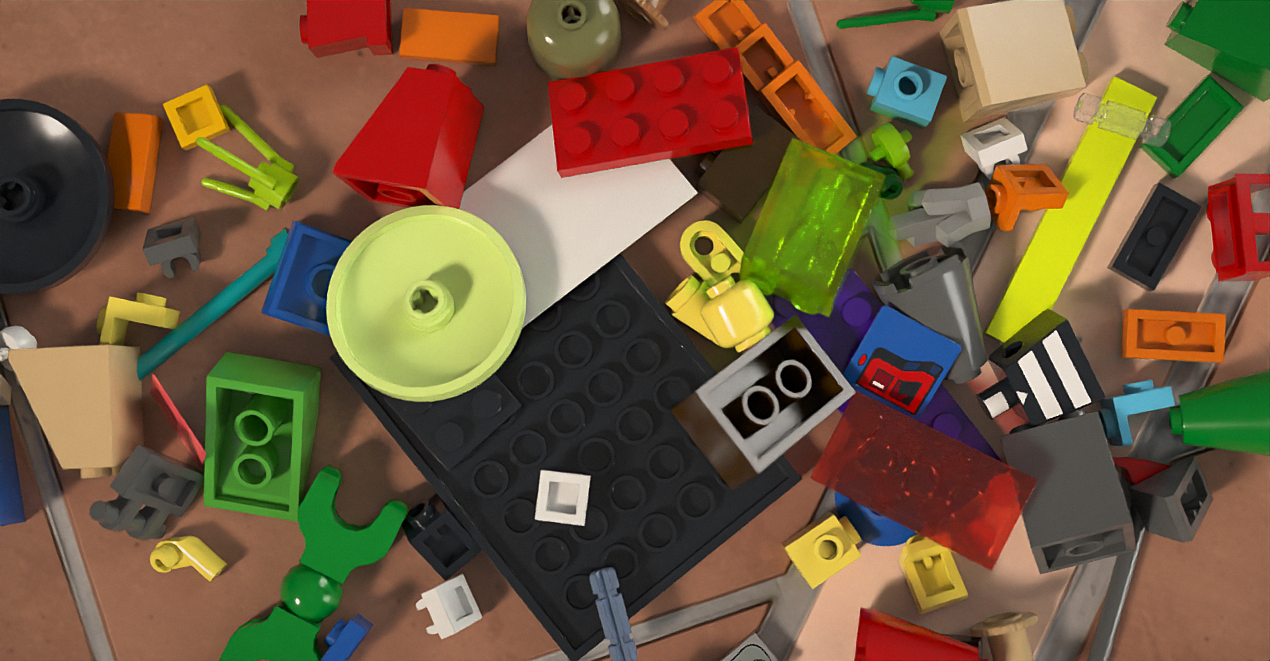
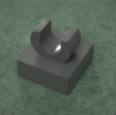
M194 216L147 229L143 245L144 254L150 266L161 263L162 271L168 278L175 277L176 266L173 262L175 258L184 257L189 261L193 271L199 269L201 257L198 244L201 232Z

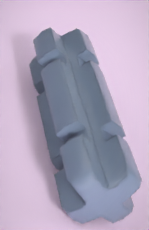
M613 567L593 571L590 573L589 579L593 594H597L599 598L596 600V605L605 638L610 640L611 643L608 645L611 661H636L638 652L634 638L630 639L629 637L632 630L622 594L617 593L616 588L619 587L616 571Z

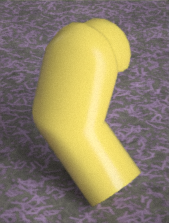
M191 535L165 539L159 542L155 550L150 554V563L158 572L167 573L171 569L193 566L209 582L217 578L227 566V563L199 538Z

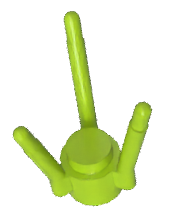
M221 105L220 108L224 117L272 164L269 165L263 161L256 168L206 138L198 137L196 139L198 146L251 177L248 186L253 188L255 192L207 177L202 179L201 184L218 192L252 202L266 211L271 206L278 210L283 209L300 181V177L292 173L295 165L281 158L227 105Z

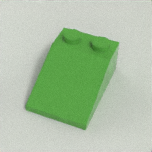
M226 352L206 376L204 506L298 522V509L305 495L319 413L321 367Z

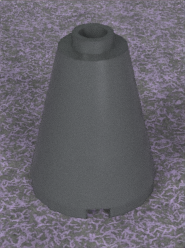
M958 242L950 247L941 245L944 254L939 256H929L927 250L902 260L880 274L883 282L874 280L872 285L885 306L961 345L962 350L943 380L953 379L955 384H962L975 379L982 373L980 367L987 362L968 253L964 245Z

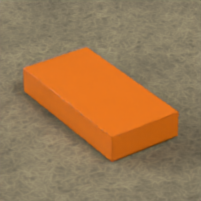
M403 8L399 56L401 59L496 66L500 17L499 15Z

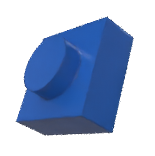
M360 614L351 618L348 623L340 619L323 641L330 648L321 660L348 661L374 625Z

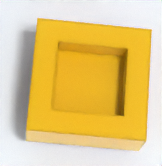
M207 84L163 103L178 141L186 151L198 146L196 144L198 137H204L210 141L230 132L215 94Z

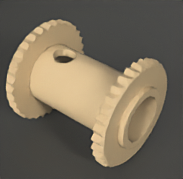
M1033 612L998 614L973 625L970 629V634L972 637L987 636L993 661H1034L1025 628L1037 623L1039 619L1038 615Z

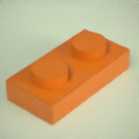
M1125 309L1123 310L1121 358L1224 363L1226 314Z

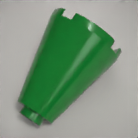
M1270 368L1178 395L1177 405L1168 407L1171 435L1180 434L1182 444L1270 456Z

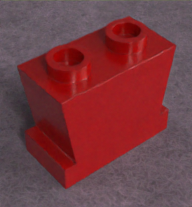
M306 0L307 15H300L299 21L300 37L302 44H308L309 50L317 58L367 47L374 56L393 55L391 0Z

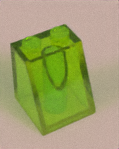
M792 138L742 256L739 280L746 279L754 282L763 295L774 294L789 300L794 307L808 314L820 313L830 317L873 223L886 175Z

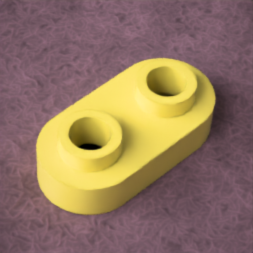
M698 221L686 228L680 241L681 255L697 276L706 282L709 288L731 274H739L743 279H752L760 288L761 277L757 267L721 226L711 221ZM700 238H707L713 244V251L708 255H701L695 250V242Z

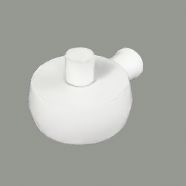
M10 326L0 331V363L6 369L14 371L8 360V350L37 348L35 337L21 326ZM15 374L16 384H17L18 386H21L20 383H19V381H18V378H17V376H16V374Z

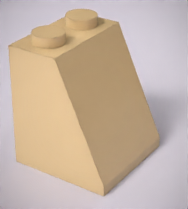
M1011 0L956 10L941 29L940 36L963 124L1071 97L1086 87L1085 80L1089 76L1088 64L1084 54L1077 52L1073 34L1076 32V20L1074 12L1069 5L1065 6L1063 0Z
M94 345L8 350V360L62 469L81 468V478L110 477L119 473L122 464L132 454L138 444L144 446L142 380H139L137 374V361L141 356L140 347Z

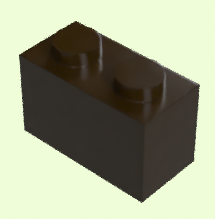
M757 106L749 115L754 144L723 149L719 155L711 151L694 172L700 177L695 190L740 224L803 143L801 139Z

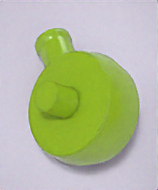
M890 123L878 126L871 134L876 146L875 149L869 152L874 162L883 158L891 168H895L903 181L911 178L914 175V171L908 163L911 156L906 145L907 142L913 139L910 132L905 129L899 133Z

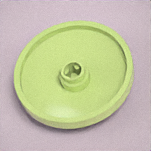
M424 205L410 207L377 220L363 230L346 248L333 271L329 283L326 303L327 323L334 346L343 361L360 379L372 388L391 397L407 401L429 402L444 400L478 386L489 378L507 359L519 338L526 312L525 282L518 261L508 244L492 226L482 219L466 211L448 206Z

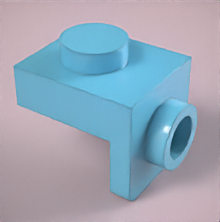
M1152 379L1124 384V394L1106 397L1101 400L1102 410H1098L1105 436L1109 438L1110 445L1123 447L1133 444L1127 419L1128 415L1175 406L1171 386L1154 387Z

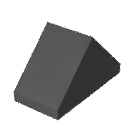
M1196 456L1185 458L1129 488L1146 531L1182 543L1193 540L1213 501L1212 494Z

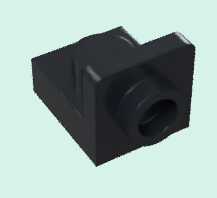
M438 494L433 495L429 500L424 499L416 503L408 511L406 519L401 524L408 542L445 581L482 551Z

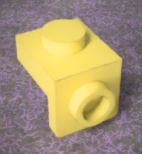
M137 292L135 302L109 296L108 305L102 307L97 319V333L101 334L100 345L124 346L129 321L175 329L180 311L165 308L167 298Z
M927 531L906 541L907 545L902 547L899 564L919 614L921 615L966 600L968 593L950 551L952 539L949 532L935 536L933 531Z

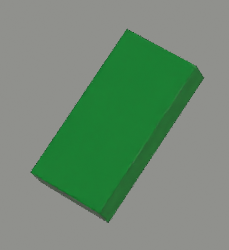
M1207 75L1139 147L1175 179L1193 163L1244 107L1210 75Z

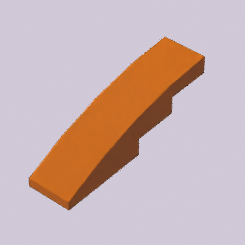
M713 0L692 17L717 50L739 48L745 84L778 123L803 141L800 148L817 167H821L857 137L799 60L794 61L767 24L760 23L744 0Z

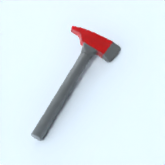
M1112 457L1114 465L1122 469L1125 480L1132 483V486L1170 467L1167 464L1144 459ZM1133 498L1131 499L1132 505L1129 513L1133 523L1137 551L1117 555L1087 661L1109 660L1146 530Z

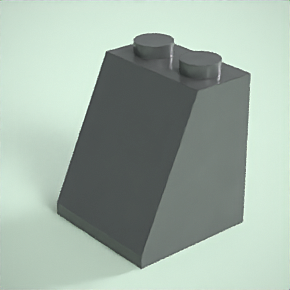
M1074 411L1059 417L1057 422L1042 426L1023 424L1013 428L1008 435L1000 437L1029 543L1040 574L1137 551L1132 519L1098 411L1091 413Z

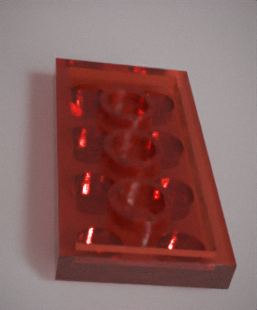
M855 390L856 393L851 397L810 477L811 480L992 572L1038 480Z

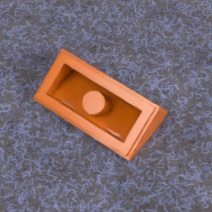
M114 113L107 157L114 183V210L150 214L163 119L156 115Z

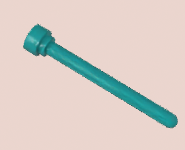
M284 227L270 239L271 245L266 248L267 254L138 358L137 374L140 381L275 273L290 229Z

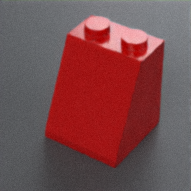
M428 64L426 69L407 67L335 163L333 174L368 201L406 208L438 205L459 209L484 106L473 95L471 88L464 85L456 76V72L453 69L438 64Z

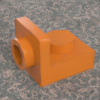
M1047 164L997 165L989 186L985 189L991 218L1001 231H1012L1020 210L1037 211L1039 209L1063 208L1069 194Z

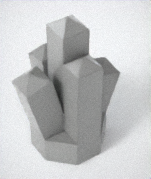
M979 182L956 188L912 191L907 201V207L910 211L891 216L887 231L896 241L906 239L914 247L935 241L950 247L971 233L990 229L991 214L986 194Z

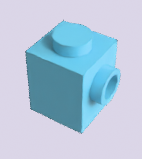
M892 56L884 69L876 66L866 91V94L874 97L869 110L923 130L932 120L947 76Z

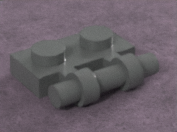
M138 444L132 454L124 461L119 473L109 486L119 496L116 500L94 502L90 508V516L92 519L99 521L101 527L113 532L126 530L129 536L142 541H148L151 538L159 540L166 533L164 521L168 515L173 514L182 517L204 484V473L192 465Z

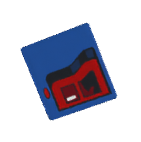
M882 306L845 369L843 376L859 394L916 423L959 355L962 347L894 309Z

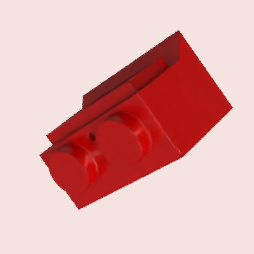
M1235 173V178L1208 186L1206 214L1211 222L1214 249L1211 261L1216 269L1218 282L1255 281L1270 277V262H1258L1255 235L1270 234V213H1253L1251 193L1270 188V174Z

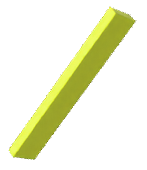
M1116 76L1109 79L1059 179L1069 192L1064 206L1060 209L1044 210L983 332L984 335L1004 344L1040 313L1048 308L1052 310L1157 99L1156 96Z

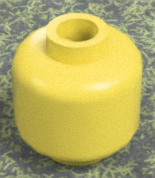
M730 275L706 290L710 299L703 304L700 314L721 347H735L737 352H741L771 333L768 325L774 318V312L754 280L743 279L735 283Z

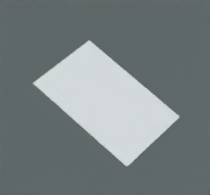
M551 125L465 190L459 209L477 216L492 226L502 236L517 259L526 289V312L523 328L689 201L698 192L670 159L561 178L557 171L553 128Z

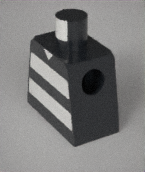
M1049 308L1040 313L990 354L988 362L999 382L976 394L980 406L991 420L1012 408L1017 416L1031 426H1038L1106 398L1068 319Z

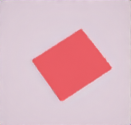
M153 374L150 388L152 397L201 469L206 457L205 450Z

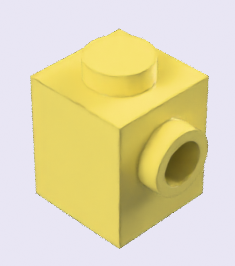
M827 512L781 543L812 589L862 556L855 544L861 541V538L846 516L838 520L830 512Z

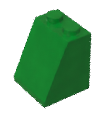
M1189 0L1188 4L1182 1L1167 22L1166 27L1172 29L1164 45L1264 102L1270 99V0Z

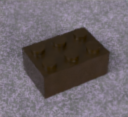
M795 314L670 411L730 489L733 490L759 474L856 392Z

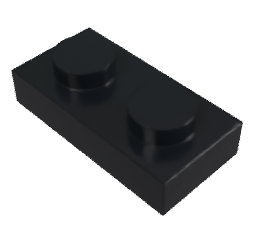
M1160 182L1154 184L1107 268L1148 292L1154 291L1202 206Z

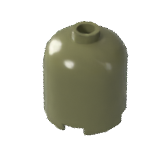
M613 0L531 1L526 15L529 51L537 67L551 79L557 81L609 71L616 63L622 44V30L619 12ZM573 9L578 10L581 17L574 15ZM568 10L569 16L562 19L564 12Z

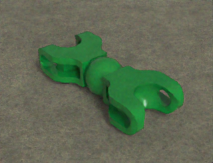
M329 464L325 466L317 475L298 509V523L300 531L305 538V549L299 560L300 563L291 567L283 577L280 586L281 599L269 615L253 618L240 625L229 639L219 661H256L260 659L269 661H322L321 659L324 655L318 644L317 634L324 619L330 617L340 606L343 596L342 584L351 570L358 566L372 564L387 554L406 516L408 505L398 499H393L384 505L382 511L373 522L362 526L348 524L338 515L335 506L337 492L342 483V474L339 469Z

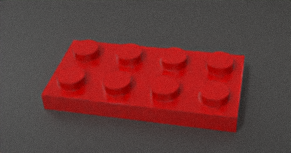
M738 47L594 73L584 77L548 82L556 165L561 178L754 144L741 55Z

